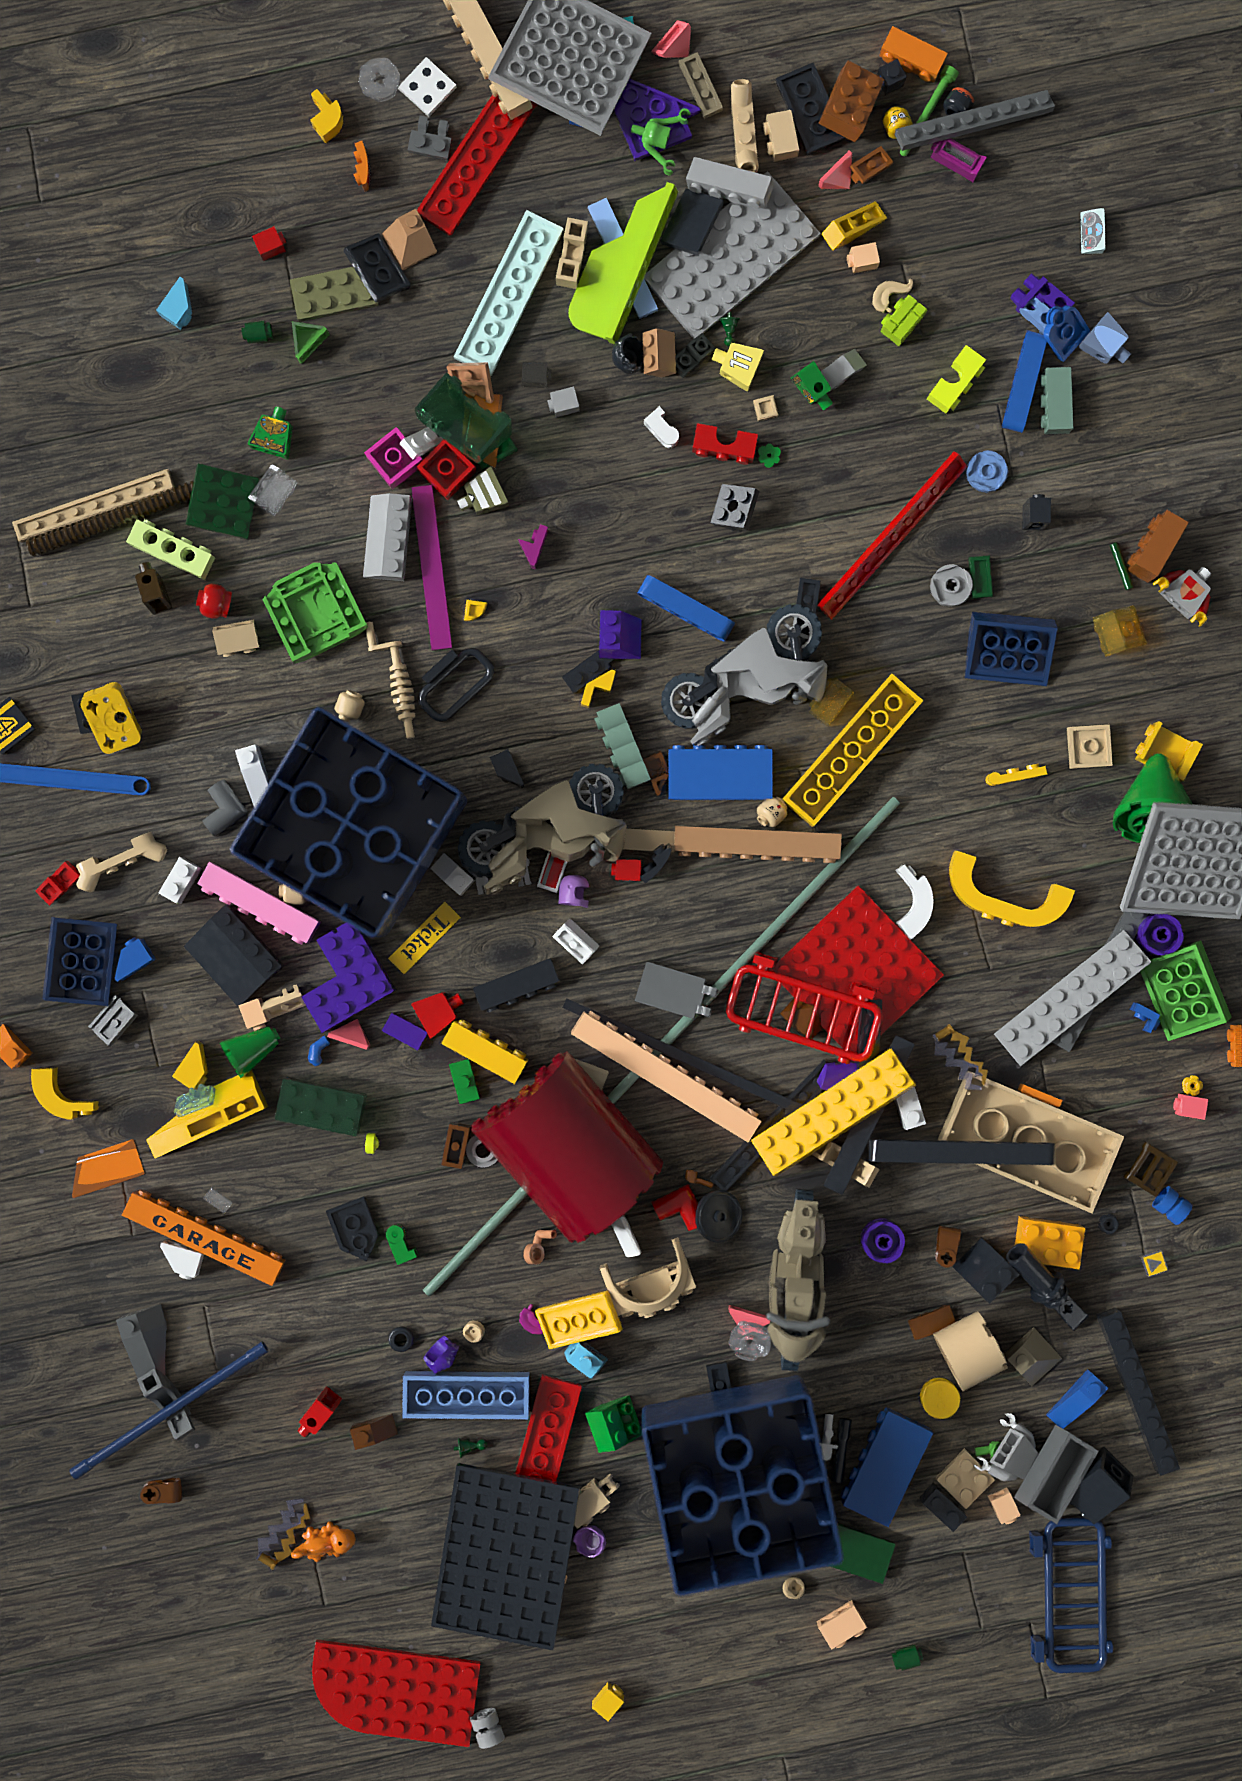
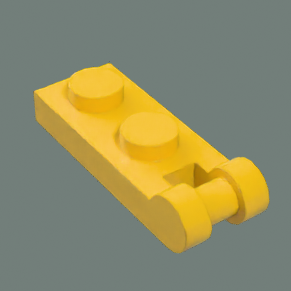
M1039 764L1026 766L1027 770L1019 771V768L1006 770L1007 774L1003 775L997 772L988 774L986 776V783L994 786L1044 776L1047 774L1045 766L1039 767Z

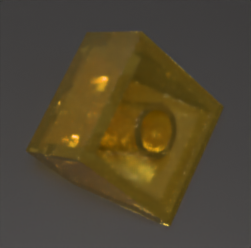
M1134 605L1111 610L1093 618L1094 629L1098 633L1101 642L1100 646L1105 657L1147 644Z

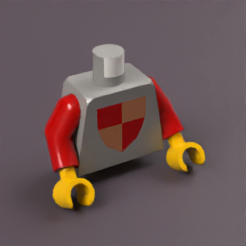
M1201 567L1196 574L1190 569L1186 572L1183 570L1169 572L1153 582V585L1158 584L1161 589L1158 592L1187 619L1192 617L1191 622L1197 620L1199 622L1198 627H1201L1207 620L1206 614L1209 608V591L1211 588L1205 581L1211 576V573L1206 568Z

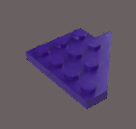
M629 79L614 108V112L635 161H638L651 154L644 148L642 136L631 133L633 124L645 127L650 119L679 116L680 110L684 108L690 111V115H682L681 117L687 119L699 114L700 108ZM677 122L664 125L671 128L665 149L692 139V134L687 124L683 125ZM652 146L658 152L665 150L659 147Z

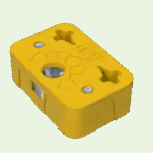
M112 682L84 693L80 705L102 752L111 754L139 743L142 730L119 683ZM118 712L125 713V716L121 717L117 714Z

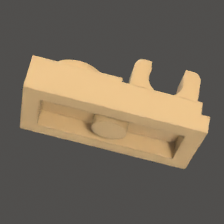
M293 985L294 992L288 993L285 988L282 990L283 996L270 998L261 1003L262 1010L268 1019L306 1006L301 998L303 995L297 985Z

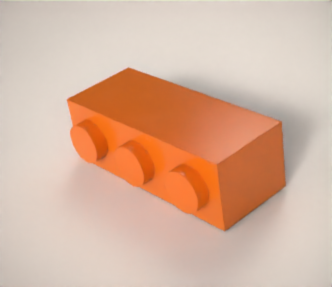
M892 26L879 56L887 63L898 59L905 72H913L919 75L923 81L934 83L948 53Z

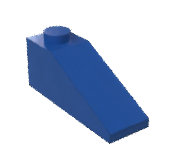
M1087 1369L1046 1416L1057 1426L1064 1429L1090 1408L1104 1394L1108 1387Z

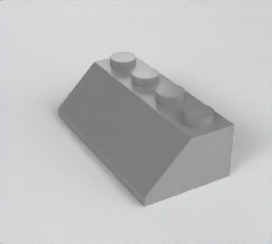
M389 493L371 496L363 578L404 582L412 507L410 495Z

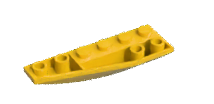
M251 1070L241 1079L237 1075L213 1086L150 1136L147 1142L154 1158L267 1108L268 1104L253 1071Z

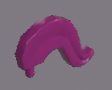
M530 1304L528 1308L525 1307L520 1312L519 1322L528 1332L542 1334L543 1331L535 1313L531 1311L533 1305Z

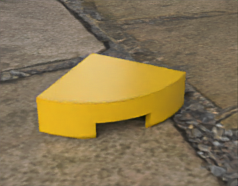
M467 600L464 621H473L482 616L486 610L487 602Z

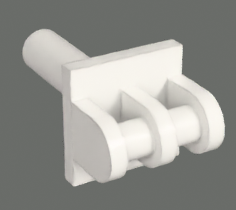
M825 1414L821 1443L824 1460H829L832 1448L837 1449L838 1447L837 1445H830L831 1437L833 1436V1415Z

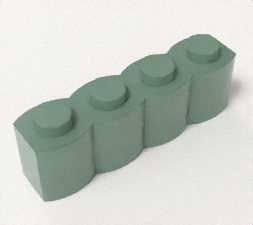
M620 703L596 712L598 716L594 718L599 730L603 729L605 737H602L606 749L611 748L613 755L610 756L614 768L618 767L621 772L619 777L623 787L626 786L629 790L650 781V776Z

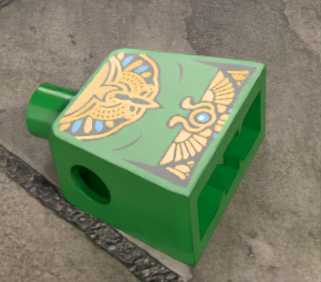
M814 361L791 377V380L810 404L817 401L822 410L833 404L826 394L831 390V387ZM814 386L818 389V393L815 392Z
M275 407L272 417L261 415L248 441V446L253 450L288 460L292 425L284 421L287 410Z

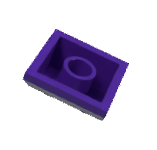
M600 610L599 658L641 659V619L623 611Z

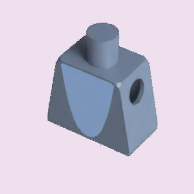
M1108 312L1078 346V348L1105 364L1113 356L1124 363L1131 355L1122 346L1129 338L1128 335Z

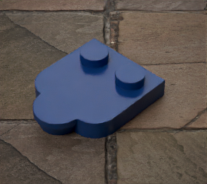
M1068 305L1062 308L1054 306L1046 315L1047 325L1044 329V338L1058 360L1065 361L1091 331L1075 307Z

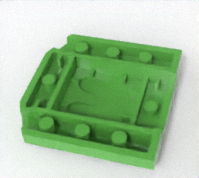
M312 563L276 581L267 597L264 596L263 602L294 664L315 657L361 634L368 627L337 563Z

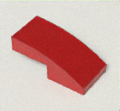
M65 861L35 892L50 906L79 879L80 873L69 861Z

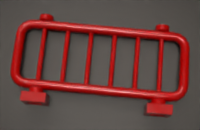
M759 952L755 954L753 963H756L757 966L744 965L737 970L726 1005V1013L732 1022L740 1025L739 1030L751 1033L752 1029L834 1054L839 1056V1062L850 1064L851 1060L862 1062L871 1057L883 1019L881 1008L869 1001V999L873 1000L875 997L876 988L856 983L853 994H856L857 997L770 971L769 968L773 969L776 966L778 958ZM746 973H752L759 976L747 1017L743 1018L735 1014L734 1007L743 976ZM762 977L778 981L766 1025L750 1020ZM782 983L798 987L786 1031L770 1026ZM802 989L818 994L806 1037L790 1032ZM822 995L838 1000L826 1043L810 1039ZM842 1001L858 1006L846 1049L829 1045ZM865 1008L873 1011L875 1016L866 1048L863 1053L858 1054L849 1050L861 1009Z

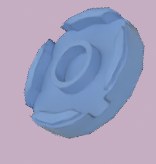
M987 450L977 453L967 465V479L971 486L978 491L985 493L993 492L1000 488L1007 479L1008 467L1004 458L996 452Z

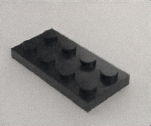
M814 62L776 78L775 82L787 110L792 112L794 126L807 156L845 140L846 137L819 124L829 97Z

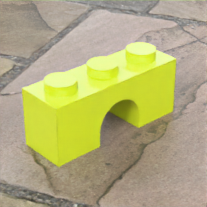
M966 345L951 365L958 372L960 381L948 383L941 378L927 397V400L944 413H947L949 409L954 411L961 401L958 397L962 392L966 394L973 385L970 381L974 376L978 378L985 369L982 365L986 359Z

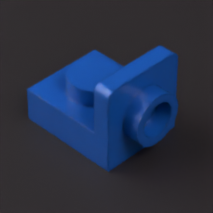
M1133 1002L1130 1010L1135 1012L1134 1016L1142 1021L1148 1019L1143 1031L1151 1033L1152 1030L1155 1031L1160 1023L1158 1019L1160 1014Z

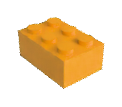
M1019 1216L1015 1245L1019 1243L1026 1244L1042 1264L1080 1269L1085 1228L1078 1224Z

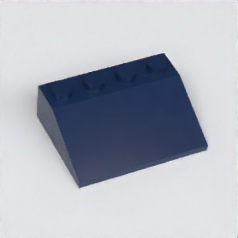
M972 612L965 678L1047 686L1057 634L1055 620Z
M51 917L42 997L44 1001L108 1006L117 924Z

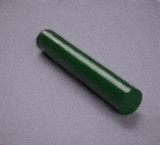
M1118 543L1110 544L1125 590L1134 588Z

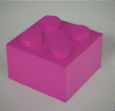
M397 427L364 452L367 459L392 490L418 470L417 466L423 461L420 456L412 459L401 446L400 442L405 437Z

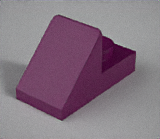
M541 524L539 529H534L531 541H534V543L518 539L533 569H536L548 534V527Z

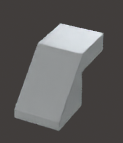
M853 349L843 354L822 370L821 373L830 385L831 390L841 386L851 375L861 371L866 366V363L857 351Z

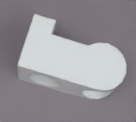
M659 406L644 419V425L663 446L673 448L678 443L679 432L666 423L663 419L665 412Z

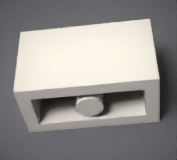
M179 857L159 894L177 904H181L202 868L185 858Z
M915 1087L894 1100L905 1130L926 1124Z

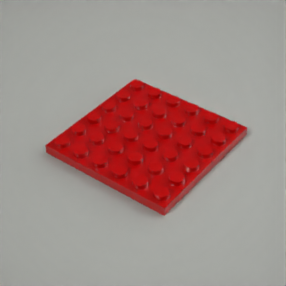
M856 886L776 963L773 969H769L770 971L857 997L856 994H853L856 983L876 988L877 991L874 998L882 999L883 1019L880 1036L943 976V973L859 886ZM782 983V986L795 998L798 987ZM802 989L799 1001L815 1006L818 994ZM822 995L818 1014L821 1020L820 1025L828 1033L838 1000ZM843 1001L832 1038L842 1049H846L858 1006ZM859 1020L849 1050L857 1053Z

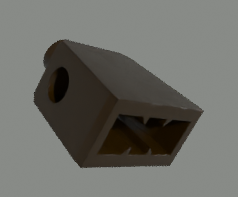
M150 562L141 563L138 566L140 573L136 574L135 578L143 604L153 615L172 609L162 577L155 568H152Z

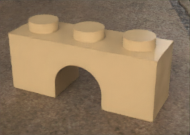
M567 218L563 251L559 259L556 275L557 286L577 288L588 233V221Z

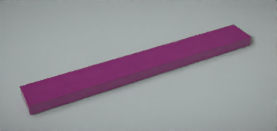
M433 486L412 487L431 650L452 649Z

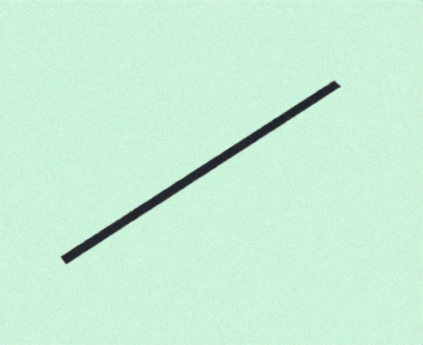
M566 999L562 1007L579 1016L584 1011L586 1013L592 1011L600 1016L599 1021L604 1024L610 1022L618 1027L617 1032L624 1035L626 1032L636 1038L635 1041L639 1043H644L661 1053L792 1112L804 1106L574 1001Z

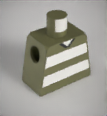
M489 467L466 483L464 488L467 496L457 500L461 511L474 507L477 515L509 506L492 467Z

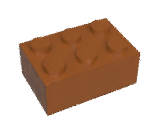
M848 60L839 73L819 124L856 142L865 128L884 79Z
M1168 510L1162 514L1159 513L1156 518L1153 517L1147 527L1150 531L1142 536L1137 544L1140 548L1131 555L1127 562L1129 564L1127 571L1147 583L1156 578L1189 522Z

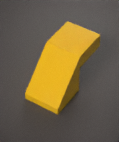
M610 670L586 684L581 706L590 707L594 689L611 692L616 674L615 670Z

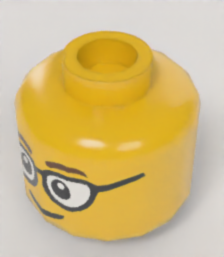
M897 106L890 108L883 118L884 127L888 136L892 139H897L895 136L896 129L913 125L907 110Z

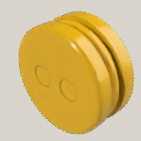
M937 1377L930 1379L923 1385L920 1392V1401L930 1416L937 1419H946L958 1410L960 1394L951 1381Z

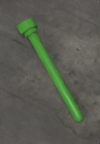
M944 66L941 71V81L917 123L928 120L948 84L955 82L959 72L954 67ZM910 149L900 150V154L906 156Z

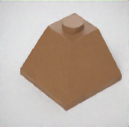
M417 209L397 218L382 233L386 244L402 271L437 253Z

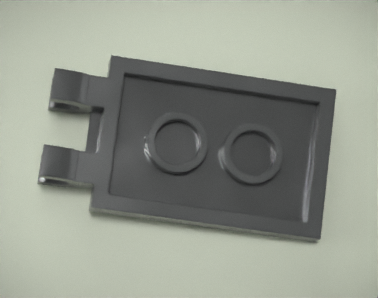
M646 962L635 1002L691 1019H695L696 1014L710 1018L712 1009L701 1006L704 994L716 998L719 990L706 986V979Z

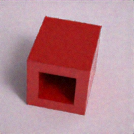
M275 226L252 236L263 261L286 251L283 246L286 240L281 231L277 233Z
M616 860V864L612 863L611 876H615V880L640 881L641 860Z

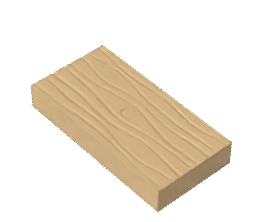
M967 1070L938 1140L1055 1143V1165H976L1093 1213L1124 1136L987 1078L985 1085H982V1076Z

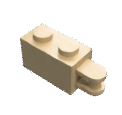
M611 1474L607 1475L600 1482L594 1478L580 1489L574 1523L577 1529L582 1525L583 1527L587 1526L592 1522V1517L599 1512L601 1514L609 1508V1495L620 1486L619 1483L613 1481ZM605 1484L609 1488L607 1491H605L602 1487Z

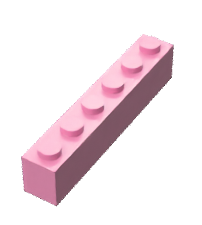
M212 862L208 863L197 883L202 886L201 890L211 896L213 893L219 895L220 901L227 905L233 903L239 906L237 910L246 915L249 913L257 916L255 920L264 925L267 923L274 925L273 930L283 935L287 932L293 936V941L301 945L304 942L310 943L321 923L316 918L292 905L284 903L283 900Z

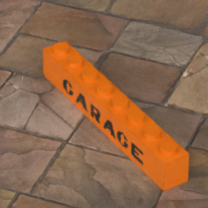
M136 1190L131 1194L122 1216L271 1286L276 1283L286 1261L282 1259L281 1254L274 1251L269 1253L263 1250L264 1247L255 1242L250 1244L244 1241L245 1238L239 1234L234 1233L231 1235L225 1232L226 1229L222 1226L209 1225L206 1219L200 1216L192 1217L188 1215L189 1212L180 1207L175 1209L169 1206L170 1203L164 1199L158 1198L156 1200L150 1197L151 1194L145 1190Z

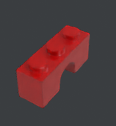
M697 423L692 452H695L697 456H716V459L721 461L733 459L737 463L747 465L749 462L753 463L758 434L738 431L736 440L732 444L723 445L717 440V427Z

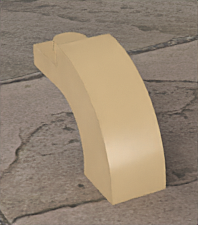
M831 1141L812 1153V1155L833 1166L842 1147ZM861 1158L852 1178L870 1187L879 1169Z

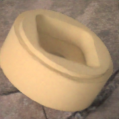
M475 1320L469 1321L463 1329L464 1337L473 1343L479 1342L485 1334L484 1326Z
M790 1577L785 1580L783 1592L786 1597L798 1599L804 1594L805 1586L801 1579Z

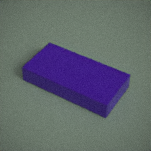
M394 1013L390 1014L382 1029L386 1034L416 1050H419L427 1036L426 1030Z

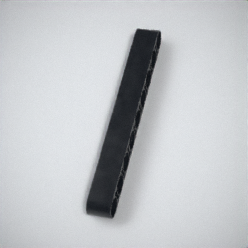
M869 1139V1161L1055 1165V1143Z

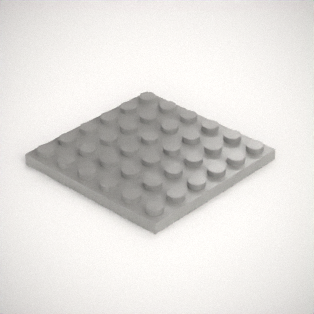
M528 0L488 79L601 136L652 33L588 0Z
M1154 802L1121 901L1120 908L1122 912L1240 919L1242 915V808Z

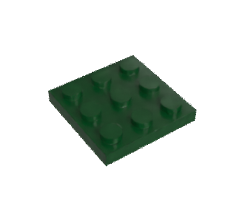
M198 463L185 525L247 540L259 478Z

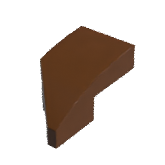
M661 751L642 758L657 796L660 795L661 789L668 777V767Z

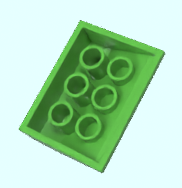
M1201 940L1180 947L1171 954L1159 955L1149 959L1151 963L1140 971L1155 1010L1160 1014L1159 1020L1168 1041L1226 1023L1231 1018Z

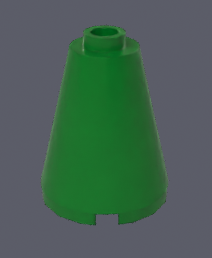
M268 1026L220 1042V1045L241 1079L279 1044L277 1040L280 1039V1036L275 1028L270 1029Z

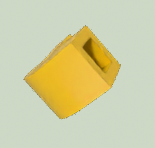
M316 89L311 93V96L321 112L310 121L315 131L327 143L340 132L343 125V115L337 100L332 103L325 93L321 94Z

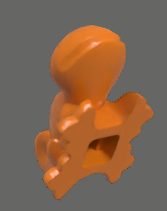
M328 1521L327 1526H323L321 1530L308 1527L307 1531L302 1534L306 1541L293 1550L291 1557L297 1559L307 1555L308 1559H313L316 1562H319L326 1553L329 1556L339 1557L340 1554L348 1552L353 1547L356 1540L355 1535L349 1529H339V1526L333 1525L331 1521Z

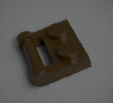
M1144 1142L1143 1150L1130 1171L1126 1172L1123 1177L1157 1197L1178 1162ZM1152 1153L1155 1157L1141 1180L1136 1178L1149 1154Z

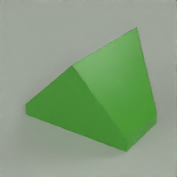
M292 321L297 360L302 364L330 335L324 326Z

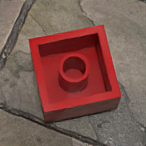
M446 437L417 466L418 472L447 500L477 472L475 466Z

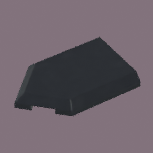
M365 1196L326 1210L340 1250L367 1262L379 1233Z

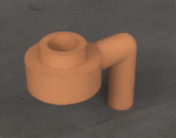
M536 1231L533 1243L528 1244L524 1249V1259L528 1264H540L543 1261L544 1249L541 1246L542 1239L556 1238V1231Z

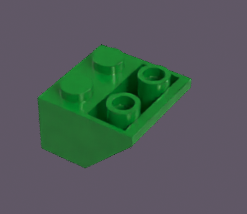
M630 1395L601 1404L585 1413L599 1453L616 1451L643 1435Z

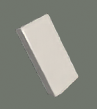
M568 919L552 936L582 965L599 947L571 919Z
M622 1215L611 1225L627 1257L638 1256L641 1254V1249L625 1215Z

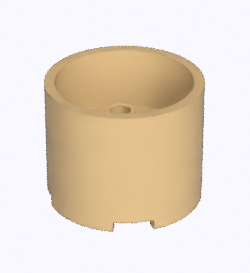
M978 1311L933 1334L948 1367L962 1391L1008 1369L997 1342L988 1327L985 1326L986 1323Z

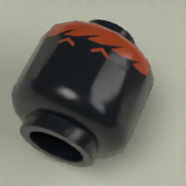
M957 87L952 89L943 105L946 115L971 110L974 105V99L967 88Z

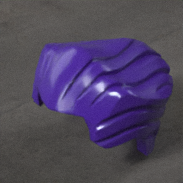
M442 1336L429 1349L423 1359L431 1371L437 1374L452 1366L459 1345L448 1340L446 1336Z

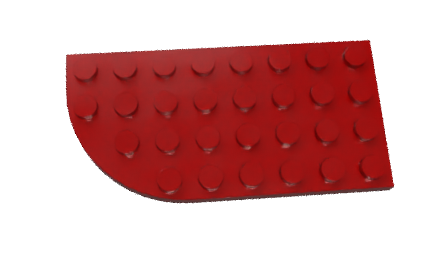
M316 1639L312 1664L314 1689L324 1709L341 1725L367 1734L469 1747L472 1730L470 1717L474 1715L481 1661Z

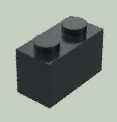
M1035 494L1023 504L1022 530H1044L1051 523V498H1045L1043 494Z
M932 1483L919 1497L922 1504L952 1532L967 1518L964 1510L935 1483Z

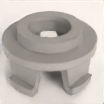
M474 1135L467 1144L466 1153L468 1159L478 1167L493 1165L497 1159L491 1153L486 1158H480L476 1154V1147L482 1142Z

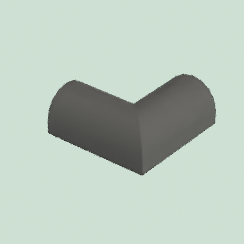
M225 779L215 783L207 790L219 808L202 821L214 837L249 813Z

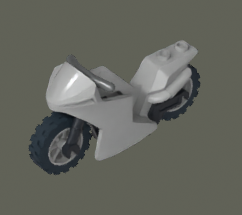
M790 604L779 608L770 617L767 630L765 628L758 630L737 647L728 650L720 658L714 659L712 663L705 667L704 677L696 673H682L673 677L665 685L662 692L661 705L664 714L676 726L684 729L697 728L699 731L690 742L693 746L695 744L701 746L709 740V735L712 733L718 735L726 729L725 725L731 719L729 698L736 695L746 696L765 704L774 705L785 700L794 688H798L799 692H795L792 695L793 704L799 705L805 702L807 698L813 701H821L826 687L828 665L824 660L819 662H806L803 660L817 650L821 641L822 629L817 615L811 609L799 604ZM794 618L793 627H790L785 620ZM797 618L802 619L806 623L802 626L797 625ZM781 624L787 628V632L778 633ZM807 626L810 631L809 636L801 633V630ZM780 636H787L788 640L785 645L781 642ZM802 637L808 639L806 643L801 646L800 638ZM689 686L688 695H685L680 688ZM676 692L683 697L682 700L674 701ZM675 704H684L680 713L676 710ZM696 705H697V706H700L701 708H700V709L698 710V712L695 714V711H694L693 708H694ZM686 708L691 710L693 716L683 715Z

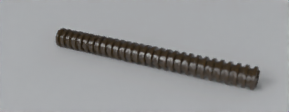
M190 481V484L184 483V486L178 485V488L173 487L172 490L167 489L165 493L161 491L159 495L157 493L154 494V497L148 496V499L142 498V501L136 500V503L125 504L123 508L119 506L117 510L112 509V512L100 513L98 517L94 515L92 519L90 517L87 518V521L83 519L81 523L75 522V525L63 526V529L58 528L56 532L52 530L50 534L48 532L45 533V536L39 535V538L27 539L28 551L31 556L36 557L37 554H43V551L47 553L49 549L61 548V545L72 544L74 540L78 542L80 538L82 540L85 539V536L91 537V534L97 535V532L103 533V530L108 531L110 527L114 529L116 525L119 527L122 523L127 524V521L133 522V519L145 518V515L150 516L152 512L156 514L158 510L170 509L169 506L181 505L183 501L187 503L191 498L194 481Z

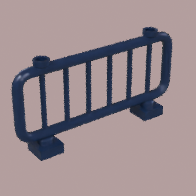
M1060 1518L1058 1524L1052 1521L1048 1522L1045 1527L1044 1537L1038 1531H1029L1030 1553L1034 1557H1043L1044 1550L1045 1642L1039 1635H1031V1657L1036 1663L1044 1662V1655H1046L1048 1667L1056 1673L1098 1672L1106 1665L1107 1653L1113 1652L1112 1641L1107 1640L1106 1549H1111V1537L1106 1536L1105 1526L1101 1521L1094 1525L1089 1519ZM1094 1526L1097 1529V1540L1053 1541L1052 1533L1056 1527ZM1097 1545L1098 1561L1053 1562V1546ZM1098 1565V1582L1053 1583V1567ZM1098 1586V1603L1053 1604L1054 1587ZM1098 1607V1624L1054 1625L1053 1608ZM1054 1629H1099V1645L1054 1646ZM1099 1649V1659L1093 1664L1059 1665L1054 1661V1650Z

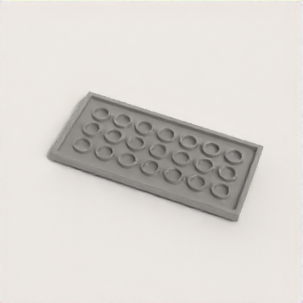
M766 172V173L764 174V175H767V176H771V174H770L769 172ZM773 177V190L766 209H755L743 203H729L719 212L699 256L674 249L644 276L647 285L693 339L709 330L720 318L727 315L728 312L733 310L820 237L821 233Z

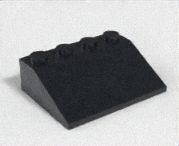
M231 905L222 907L183 946L238 1008L239 1005L244 1004L285 966Z

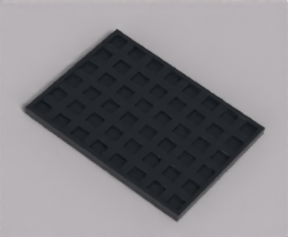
M457 1463L431 1627L553 1651L580 1486Z

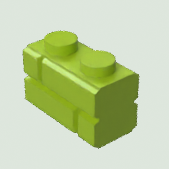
M910 295L905 299L901 297L894 306L895 312L892 315L888 313L881 322L883 325L881 333L890 338L897 346L903 343L927 312V309Z

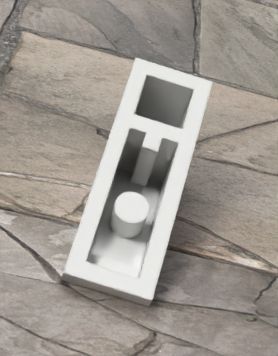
M251 745L235 750L255 808L269 784V779L259 746Z

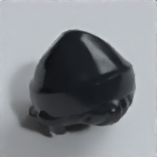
M630 333L615 342L612 351L614 365L626 374H634L644 369L643 343L638 340V337Z

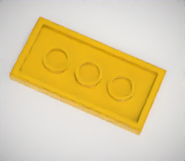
M608 1290L535 1310L549 1349L618 1333L623 1330Z

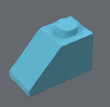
M181 277L178 278L156 310L161 317L180 330L183 326L188 325L192 314L188 286Z

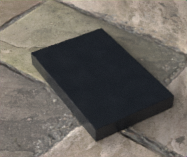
M686 188L660 240L661 244L699 256L724 204L723 199L692 192Z
M379 233L344 248L345 255L375 303L410 288L411 283Z

